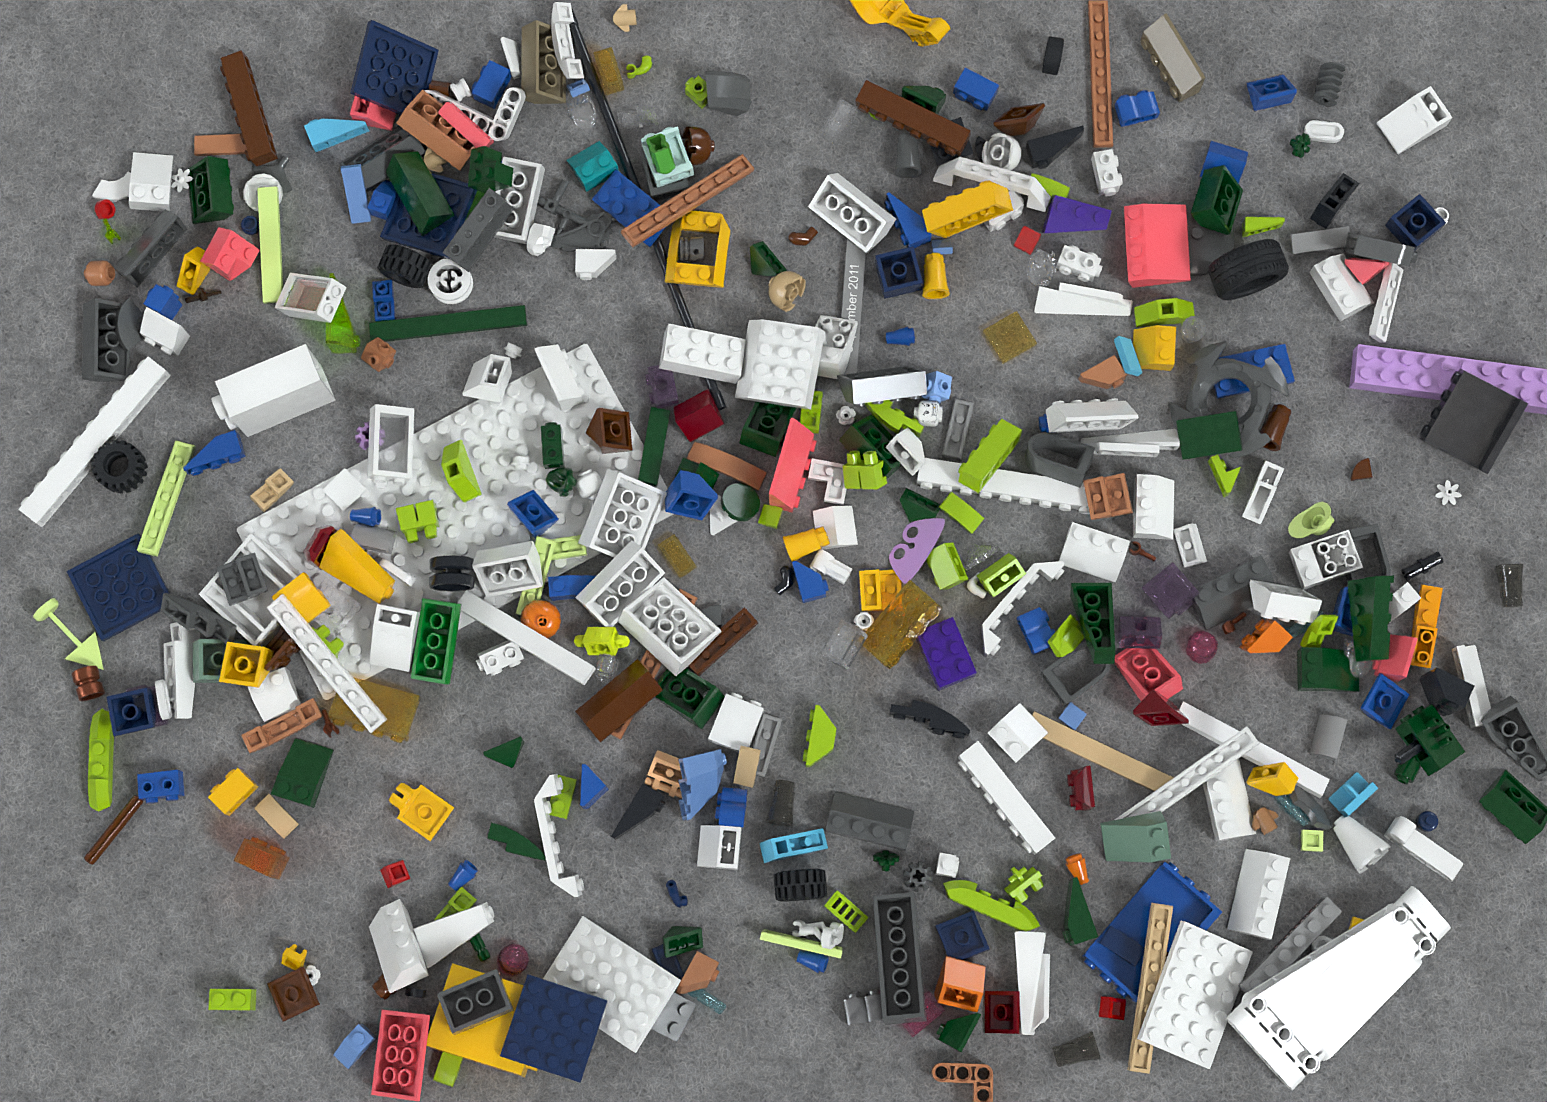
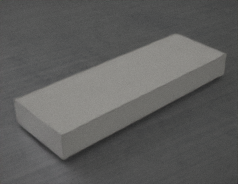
M1349 226L1289 234L1291 254L1345 247L1348 232L1350 233Z
M959 399L954 400L942 452L943 457L961 461L974 403Z
M764 713L753 744L754 749L761 750L756 775L765 778L782 723V719Z

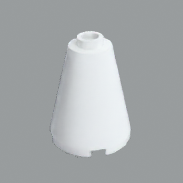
M1342 815L1334 822L1336 826L1333 830L1359 874L1368 869L1366 867L1367 864L1374 865L1391 848L1387 842L1350 816L1344 817Z

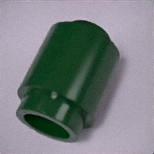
M1412 757L1402 765L1398 764L1394 775L1397 776L1396 780L1406 785L1408 782L1413 783L1421 765L1415 757Z

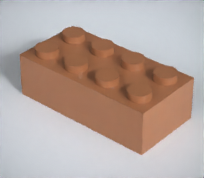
M422 90L405 108L397 124L460 171L470 160L471 149L476 147L439 115L438 111L443 104Z

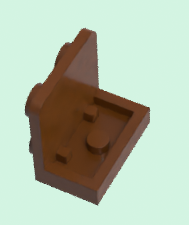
M283 627L266 646V648L274 651L264 669L270 671L286 667L291 662L290 657L301 650Z

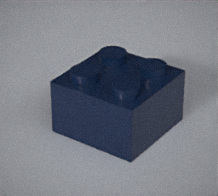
M1419 194L1390 217L1385 226L1402 245L1415 247V251L1439 232L1446 222Z
M914 246L875 255V266L884 299L922 290L923 280Z

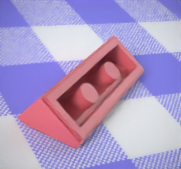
M446 102L438 111L439 115L476 148L482 146L489 147L494 143V140L452 102Z

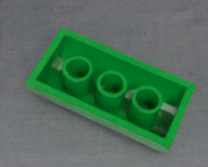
M422 598L411 672L412 679L450 684L462 604Z

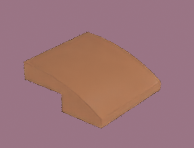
M1124 473L1083 480L1091 520L1133 513Z

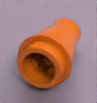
M1081 853L1067 857L1065 865L1072 876L1078 878L1080 885L1089 882L1085 857H1082Z

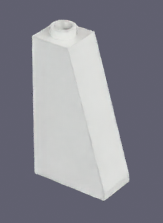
M487 902L414 928L427 968L440 962L494 922L493 909L491 906H488Z

